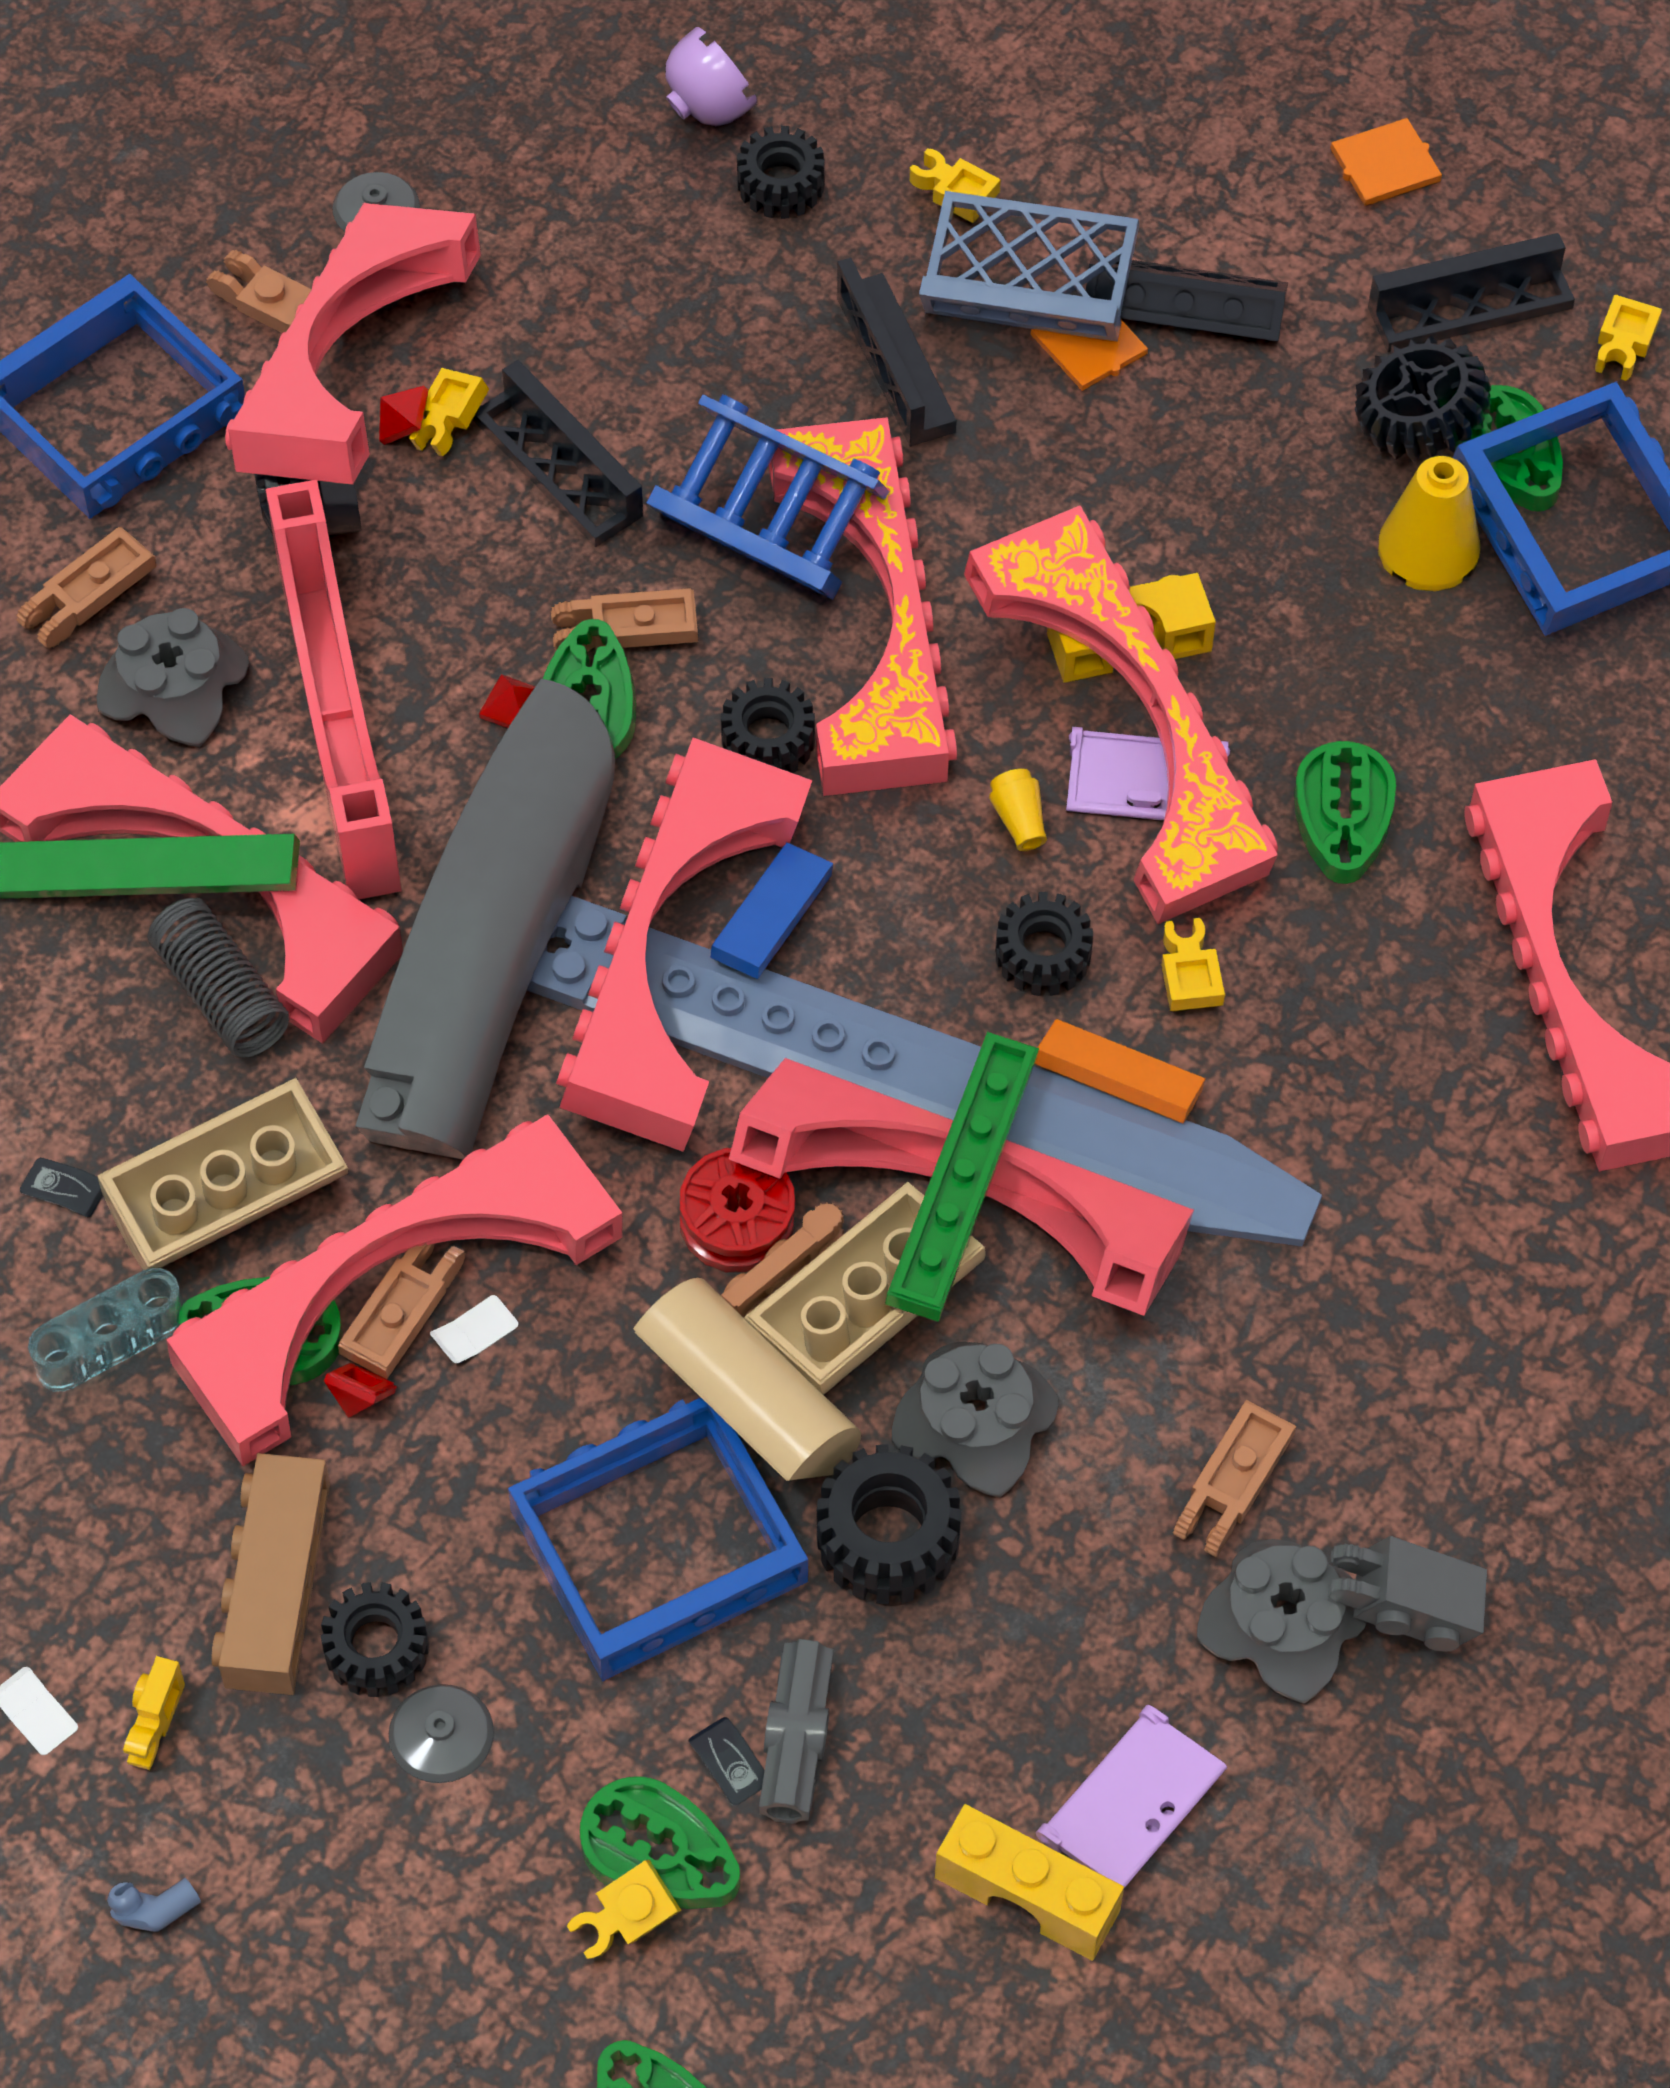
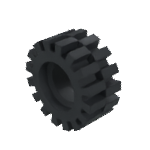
M781 125V133H774L771 126L764 128V137H761L756 131L750 135V143L744 140L740 146V153L737 155L738 191H741V199L744 204L750 201L751 210L757 213L761 207H764V216L773 218L774 211H781V219L789 218V210L794 209L797 216L805 213V204L812 209L817 204V197H822L825 185L824 152L822 147L817 148V140L813 136L805 140L804 130L797 128L795 134L792 135L789 134V126ZM776 166H786L798 171L797 174L788 178H774L763 172Z
M764 678V687L757 688L755 680L746 682V693L737 687L732 691V701L726 698L723 704V713H721L722 748L780 769L786 767L787 771L791 773L798 771V761L805 765L810 759V751H813L815 745V713H813V704L810 698L804 701V691L799 687L790 693V682L781 680L779 688L773 687V678ZM770 718L782 721L787 725L788 730L780 737L763 739L752 735L748 731V727L757 720Z
M1038 892V901L1032 902L1030 894L1021 896L1020 908L1014 902L1010 903L1006 907V916L1001 914L998 921L995 947L997 967L1002 966V976L1006 981L1015 976L1014 987L1023 991L1026 984L1032 985L1031 995L1040 996L1041 987H1048L1050 996L1058 995L1061 983L1069 991L1075 987L1076 977L1082 981L1087 974V966H1090L1093 945V928H1090L1091 920L1087 913L1080 916L1081 906L1077 902L1073 901L1069 907H1066V896L1058 893L1055 902L1047 901L1048 892ZM1048 932L1060 937L1064 941L1065 947L1055 955L1041 956L1028 951L1023 942L1030 934Z
M371 1582L362 1583L363 1593L355 1596L352 1588L342 1592L344 1602L340 1604L334 1599L328 1607L330 1617L323 1616L321 1623L323 1634L320 1635L326 1664L329 1671H333L334 1679L340 1685L345 1681L348 1683L350 1692L359 1695L361 1687L367 1688L368 1697H379L378 1688L387 1687L388 1694L391 1695L399 1692L397 1683L401 1680L408 1687L415 1680L414 1670L417 1669L422 1672L426 1664L424 1654H428L429 1642L425 1619L422 1617L421 1608L415 1600L410 1603L409 1593L402 1588L399 1589L397 1594H393L391 1584L381 1582L380 1591H373ZM384 1622L394 1628L398 1635L397 1642L389 1653L380 1657L370 1658L359 1654L352 1645L353 1637L356 1631L367 1623Z

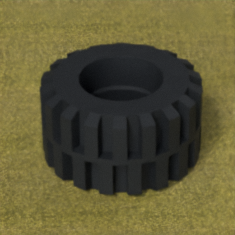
M888 1444L876 1445L875 1454L868 1455L864 1448L853 1452L851 1465L842 1459L833 1467V1479L825 1478L821 1486V1498H818L817 1548L821 1550V1562L825 1570L834 1569V1582L842 1589L850 1583L853 1585V1596L865 1600L867 1594L871 1593L877 1595V1604H889V1596L899 1595L901 1603L914 1600V1590L920 1589L926 1595L935 1589L936 1577L944 1580L950 1573L951 1560L956 1561L959 1551L962 1510L960 1509V1496L957 1487L951 1488V1476L944 1467L936 1472L934 1471V1458L924 1453L920 1459L913 1457V1448L901 1445L899 1453L889 1452ZM890 1506L903 1509L912 1514L919 1521L921 1527L916 1533L904 1540L883 1542L867 1536L860 1530L856 1522L870 1510Z

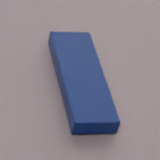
M786 842L712 944L710 958L758 979L832 876L833 863Z

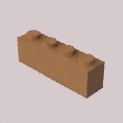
M257 1453L254 1473L244 1474L241 1487V1507L247 1508L244 1526H235L231 1544L232 1560H238L234 1579H225L222 1591V1613H228L225 1632L215 1633L212 1646V1666L219 1667L226 1689L294 1695L330 1488L325 1460Z

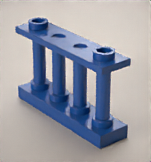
M722 394L719 401L702 395L698 404L710 415L716 417L681 486L675 485L672 492H669L655 485L647 504L659 514L833 600L842 581L830 572L833 563L829 560L864 492L867 491L883 500L886 499L889 490L877 479L880 472L854 458L851 464L847 465L746 416L749 410L747 406ZM736 427L759 438L724 508L718 506L715 514L699 507L702 499L698 495L733 428ZM777 448L803 461L768 529L762 528L759 535H756L742 528L745 523L742 516ZM822 469L847 482L812 550H805L803 556L800 557L786 550L789 542L785 538Z

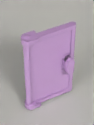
M1072 726V732L1069 734V740L1071 741L1070 756H1072L1066 811L1164 821L1167 807L1168 781L1167 767L1160 738L1084 731L1083 727ZM1221 741L1228 757L1230 754L1229 742ZM1127 802L1133 803V806H1130Z
M1146 1705L1139 1713L1140 1718L1047 1824L1043 1823L1036 1831L1038 1839L1047 1847L1059 1853H1065L1074 1861L1124 1886V1888L1227 1769L1224 1762L1171 1726L1169 1718L1150 1705ZM1164 1807H1172L1174 1809V1812L1171 1810H1165L1162 1812V1809Z

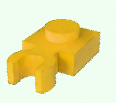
M926 149L924 151V166L931 170H923L916 165L910 167L909 181L911 184L922 190L933 189V202L942 206L945 191L996 198L1000 193L1001 179L961 158L952 167L945 163V158L940 152L933 149ZM954 207L953 213L972 223L979 217L975 210Z
M1614 295L1598 338V344H1602L1599 349L1596 360V372L1602 373L1607 362L1617 361L1623 366L1621 380L1627 381L1633 373L1636 355L1645 358L1658 326L1662 309Z
M441 368L428 391L424 411L425 419L422 420L421 429L409 436L417 450L422 451L431 438L433 439L430 444L439 456H444L450 450L453 442L451 432L454 427L467 430L489 391L488 386L481 377Z
M1200 918L1193 919L1192 936L1188 938H1182L1175 933L1173 921H1166L1163 943L1171 954H1163L1161 966L1170 1011L1223 1006L1225 992L1216 949L1201 950L1204 944L1205 925Z
M156 1656L150 1674L143 1673L137 1681L132 1706L136 1708L138 1717L128 1733L123 1752L129 1754L127 1764L150 1770L153 1765L161 1736H166L185 1686L181 1668L177 1661Z
M645 1860L596 1893L605 1909L600 1912L589 1911L580 1913L569 1921L567 1928L570 1932L581 1929L587 1923L596 1927L599 1933L597 1943L583 1952L588 1959L606 1953L613 1943L614 1934L620 1931L627 1944H632L682 1910L651 1861Z

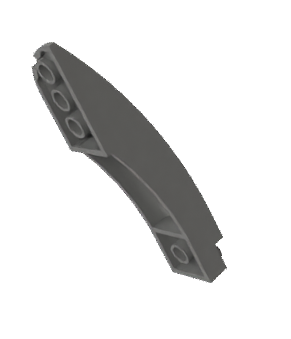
M540 679L510 724L485 767L433 874L405 944L364 1066L365 1070L371 1075L355 1127L369 1142L464 1159L472 1152L496 1072L517 1012L560 916L575 888L582 887L614 781L615 753L609 731L595 708L583 696L565 685Z

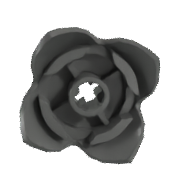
M179 608L173 612L150 615L135 624L125 626L118 633V648L106 664L99 678L96 697L98 712L114 720L126 721L133 719L139 714H145L149 717L157 731L170 740L200 748L219 723L223 711V688L226 685L238 684L246 676L249 668V657L229 636L208 627L207 624L198 620V616L193 610L188 608Z
M976 1342L951 1343L940 1347L927 1357L922 1366L921 1376L904 1394L898 1404L892 1426V1443L899 1450L901 1445L912 1447L913 1457L920 1459L924 1453L934 1459L938 1457L946 1458L950 1461L957 1477L970 1488L1000 1498L1024 1474L1030 1459L1032 1436L1036 1432L1047 1430L1054 1423L1059 1407L1058 1396L1053 1387L1037 1370L1024 1362L1014 1359L1011 1350L1005 1345H986ZM970 1400L983 1401L986 1403L985 1409L976 1411L974 1405L967 1402Z
M1265 1539L1253 1542L1237 1553L1232 1561V1570L1228 1577L1212 1590L1204 1602L1198 1621L1196 1639L1217 1657L1229 1661L1246 1658L1252 1660L1256 1664L1263 1681L1276 1693L1305 1704L1330 1682L1338 1666L1341 1644L1347 1639L1356 1638L1365 1629L1366 1622L1353 1618V1607L1341 1604L1339 1601L1335 1602V1600H1331V1597H1328L1331 1579L1353 1578L1341 1568L1333 1566L1332 1563L1328 1562L1322 1550L1314 1546L1304 1547L1291 1541ZM1277 1601H1289L1296 1605L1294 1614H1284L1283 1606L1274 1608V1606L1277 1605Z

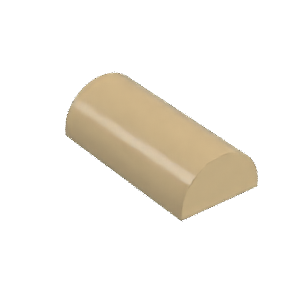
M294 1078L97 1175L108 1208L127 1246L146 1274H150L348 1174V1167L297 1078Z
M909 1182L904 1184L744 1317L823 1395L918 1316L885 1304L887 1292L924 1198V1195ZM973 1236L970 1237L952 1287L985 1259V1247Z
M692 1278L672 1288L648 1309L633 1328L636 1331L635 1333L786 1481L833 1475V1467L842 1459L847 1463L852 1459L853 1452L857 1450L861 1440V1431L704 1279Z

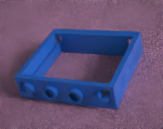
M128 274L0 360V432L89 519L102 510L116 505L125 494L144 481L152 480L164 467L183 454L194 451L203 440L222 427L227 426L231 419H235L245 398L243 379L131 274ZM137 324L204 387L208 393L84 477L13 407Z
M1617 381L1459 444L1453 456V459L1459 461L1468 472L1477 521L1544 636L1670 585V550L1565 592L1490 464L1602 418L1670 532V470L1664 461L1663 450L1655 438H1650L1640 421L1639 411L1635 402L1630 397L1624 395Z
M701 1397L687 1404L682 1399L674 1404L668 1413L649 1422L645 1420L633 1422L623 1428L617 1437L598 1446L594 1444L582 1446L573 1451L566 1461L547 1470L542 1468L529 1471L530 1478L508 1488L511 1513L602 1681L808 1582V1558L738 1434ZM707 1437L772 1552L601 1634L538 1516Z

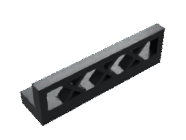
M1555 233L1373 276L1368 309L1387 352H1391V345L1399 349L1408 347L1411 338L1417 344H1424L1431 335L1438 341L1573 309L1575 298L1561 271L1566 247L1560 234ZM1550 281L1556 296L1542 299L1528 293L1527 290L1531 285ZM1493 294L1512 300L1508 307L1497 310L1481 303L1484 296ZM1452 305L1465 311L1462 318L1448 320L1434 314L1438 307ZM1406 316L1419 323L1415 329L1395 333L1389 319Z
M1094 255L1089 263V268L1098 263ZM1132 260L1120 318L1279 341L1288 282ZM1119 261L1111 266L1116 272V274L1119 266ZM1103 271L1087 282L1086 292L1091 298L1111 300L1115 284L1106 271Z
M851 257L837 261V300L909 447L956 433L957 420L884 274L880 273L862 279Z
M519 360L502 369L504 392L481 405L473 417V421L595 547L643 517L642 485ZM512 407L522 419L519 428L499 426L492 418ZM525 442L547 443L552 448L551 459L529 457L524 452ZM556 473L578 475L583 480L582 491L560 489L555 484ZM587 505L607 506L615 515L596 526L585 515Z

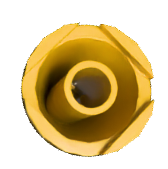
M1431 457L1419 466L1383 524L1379 534L1378 554L1384 569L1391 575L1394 571L1397 575L1406 579L1405 585L1413 589L1440 591L1453 588L1463 582V577L1471 570H1474L1478 563L1480 539L1468 472L1459 461L1451 457Z

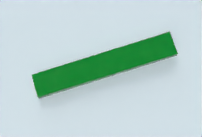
M295 834L0 842V899L296 891L300 840Z
M990 1032L986 1033L887 1292L886 1305L939 1322L1035 1066L1039 1048Z

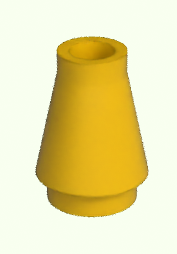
M1014 769L996 776L990 782L992 792L989 795V800L1013 837L1019 851H1029L1045 844L1047 836L1044 831L1039 781L1031 777L1028 769Z

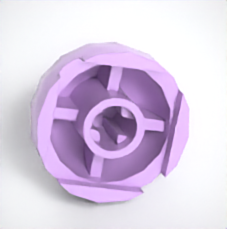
M695 27L678 42L666 62V80L672 92L666 96V99L682 119H686L691 114L702 124L711 126L729 124L755 106L757 98L755 94L747 98L745 97L742 90L749 84L715 41L706 46L699 40L706 32L699 27Z

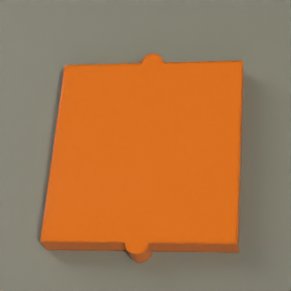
M1408 118L1331 142L1330 149L1343 169V179L1351 182L1364 206L1440 182L1442 179L1440 170L1429 154V144L1422 143Z
M1122 320L1118 342L1031 329L1032 337L1081 391L1109 375L1118 376L1120 369L1148 354V348Z

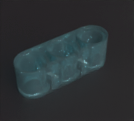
M162 1268L143 1270L39 1326L33 1331L28 1343V1350L38 1381L45 1388L52 1391L72 1389L172 1335L180 1326L179 1312L183 1305L177 1279L169 1271ZM157 1298L168 1300L163 1306L157 1308L146 1306L151 1300ZM106 1325L119 1326L114 1332L106 1335L96 1333L101 1327ZM56 1352L69 1353L64 1359L57 1362L46 1360L51 1354Z

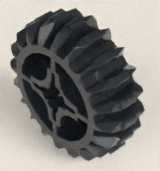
M1432 335L1424 344H1417L1411 338L1408 347L1399 349L1391 345V352L1388 357L1375 355L1374 368L1363 369L1362 382L1356 385L1355 396L1357 400L1355 401V413L1364 436L1367 437L1368 441L1373 442V445L1377 447L1379 452L1388 450L1395 460L1407 453L1408 457L1415 463L1421 454L1428 453L1430 457H1435L1438 451L1445 448L1454 453L1457 441L1467 442L1471 440L1472 430L1483 428L1484 415L1490 413L1491 385L1485 373L1483 363L1479 361L1478 356H1473L1467 345L1457 347L1451 338L1438 345V342Z

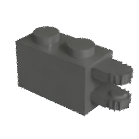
M1389 1536L1369 1548H1360L1359 1545L1355 1546L1345 1543L1334 1546L1333 1551H1331V1563H1333V1566L1356 1574V1579H1351L1350 1577L1331 1579L1328 1597H1331V1600L1333 1599L1335 1602L1339 1601L1341 1604L1353 1607V1618L1376 1625V1629L1382 1633L1406 1635L1424 1641L1425 1646L1429 1649L1443 1652L1454 1651L1460 1645L1483 1634L1487 1569L1393 1536Z

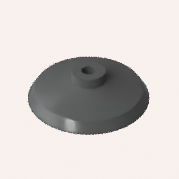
M371 172L359 175L347 182L336 194L332 210L337 225L345 232L347 224L354 220L363 203L420 208V201L415 189L405 180L389 173Z
M447 1684L428 1686L412 1693L398 1706L389 1726V1745L397 1763L411 1776L431 1783L453 1782L471 1774L486 1759L494 1737L491 1715L481 1699L464 1688Z

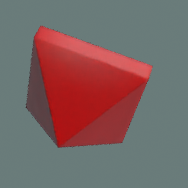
M425 386L380 397L379 441L382 444H389L421 429L428 397V389Z
M501 674L479 712V718L509 728L535 686Z
M352 1363L327 1373L324 1379L325 1384L348 1418L393 1395L397 1388L394 1382Z

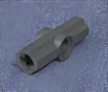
M798 1639L796 1642L784 1643L783 1653H781L776 1700L770 1702L764 1740V1754H767L759 1803V1814L765 1815L775 1822L795 1824L799 1821H809L810 1811H812L818 1761H823L827 1738L829 1708H826L834 1650L823 1646L818 1641Z

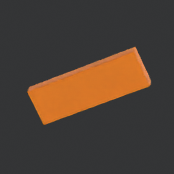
M1055 1019L1037 1047L1039 1052L1036 1065L1180 1123L1185 1122L1202 1093L1206 1079L1058 1019Z

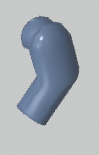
M183 1878L159 1896L139 1892L132 1883H119L111 1889L107 1898L108 1905L111 1908V1916L122 1926L152 1932L162 1930L201 1903L200 1897L186 1878Z

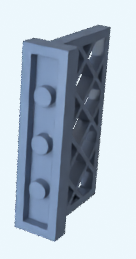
M945 191L927 276H923L919 291L924 311L930 314L1118 342L1122 324L1120 315L1140 225L1139 219ZM954 207L975 210L982 219V222L959 236L951 225ZM986 212H992L994 214L989 217L986 214ZM1011 215L1023 217L1031 229L1010 243H1007L996 228V225ZM1034 219H1040L1043 221L1037 224ZM1059 222L1071 224L1079 236L1056 251L1044 232ZM1082 226H1088L1091 228L1085 231ZM1107 229L1125 232L1123 246L1106 258L1092 241V239ZM990 230L1002 248L979 263L966 245ZM948 234H950L954 241L946 245ZM1038 237L1050 255L1027 270L1015 254V251ZM1086 244L1098 260V263L1075 277L1063 259ZM958 250L962 251L973 266L957 278L940 275L943 260ZM1006 257H1009L1021 275L1006 285L993 283L985 271ZM1119 261V266L1116 274V272L1111 266ZM1057 263L1070 282L1055 292L1041 290L1034 278ZM1103 271H1106L1115 284L1112 299L1091 298L1082 285ZM980 276V278H981L983 281H976V280H973V279H975L976 277ZM1028 283L1031 289L1023 288L1022 286ZM1076 290L1080 296L1070 295V293Z

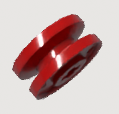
M724 1148L705 1155L688 1170L680 1187V1233L688 1250L705 1265L724 1272H749L765 1258L769 1249L776 1242L782 1239L788 1240L792 1236L795 1214L794 1186L787 1172L779 1179L729 1160L731 1148Z

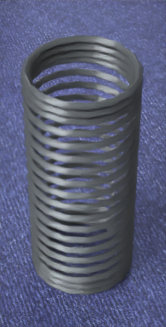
M186 898L173 903L157 915L148 931L147 938L149 944L157 952V955L162 958V961L166 963L172 975L177 978V982L187 991V995L192 998L193 1003L197 1004V1008L202 1011L203 1016L207 1018L213 1030L217 1031L218 1036L222 1038L223 1043L231 1051V1054L236 1057H251L260 1054L277 1042L287 1029L290 1020L289 1012L278 1001V997L273 995V991L268 988V984L263 982V978L258 975L252 963L243 955L242 950L237 947V943L232 940V936L227 934V930L222 927V923L217 921V917L212 914V910L206 902L200 898ZM197 910H202V913L191 916L186 920L182 921L181 923H179L168 934L165 941L163 943H160L166 931L177 920H179L186 914L192 913ZM199 919L195 924L184 930L175 940L170 941L172 936L183 926ZM209 932L206 937L201 939L205 933ZM214 939L211 944L198 951L192 958L187 959L190 954L199 950L209 940ZM219 946L216 949V951L212 952L211 954L203 958L198 964L192 966V964L196 960L202 958L214 947ZM224 953L219 959L209 964L203 971L197 973V971L202 966L208 964L216 956H218V954ZM228 960V962L225 965L214 971L209 977L201 980L207 973L214 970L223 961ZM233 967V969L230 972L219 978L214 984L207 986L213 979L220 976L228 968ZM238 974L235 979L224 985L220 990L212 993L218 986L222 985L233 975ZM244 980L240 986L229 992L225 997L217 1000L224 992ZM249 987L245 993L234 999L231 1003L227 1004L226 1006H223L229 999L233 998L241 990ZM254 994L250 1000L240 1005L236 1010L228 1013L235 1005L239 1004L247 996ZM222 1011H223V1013L221 1014V1016H217V1014H218L219 1012H222ZM276 1012H279L278 1018L262 1034L249 1041L235 1043L236 1040L247 1038L261 1030L271 1021ZM269 1014L256 1028L241 1034L244 1029L255 1024L264 1015ZM228 1018L225 1023H222L223 1019Z

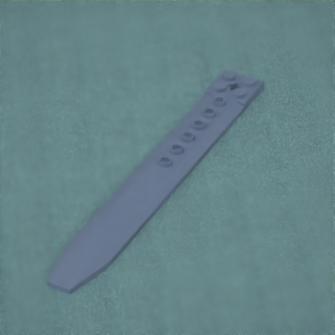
M571 896L550 937L564 938L565 943L570 946L568 949L559 947L555 953L547 952L546 945L527 991L579 1010L586 1009L594 1012L598 999L588 996L599 965L607 968L610 967L614 955L605 953L604 950L614 922L625 925L627 916ZM648 928L645 953L647 981L656 1012L673 1044L769 1078L784 1058L954 1120L981 1046L766 969L756 979L710 958L711 949ZM1036 1066L1033 1068L1007 1138L1008 1141L1194 1209L1188 1228L1190 1232L1303 1246L1322 1199V1194L1226 1134L1187 1120L1184 1123L1177 1122L1073 1079Z

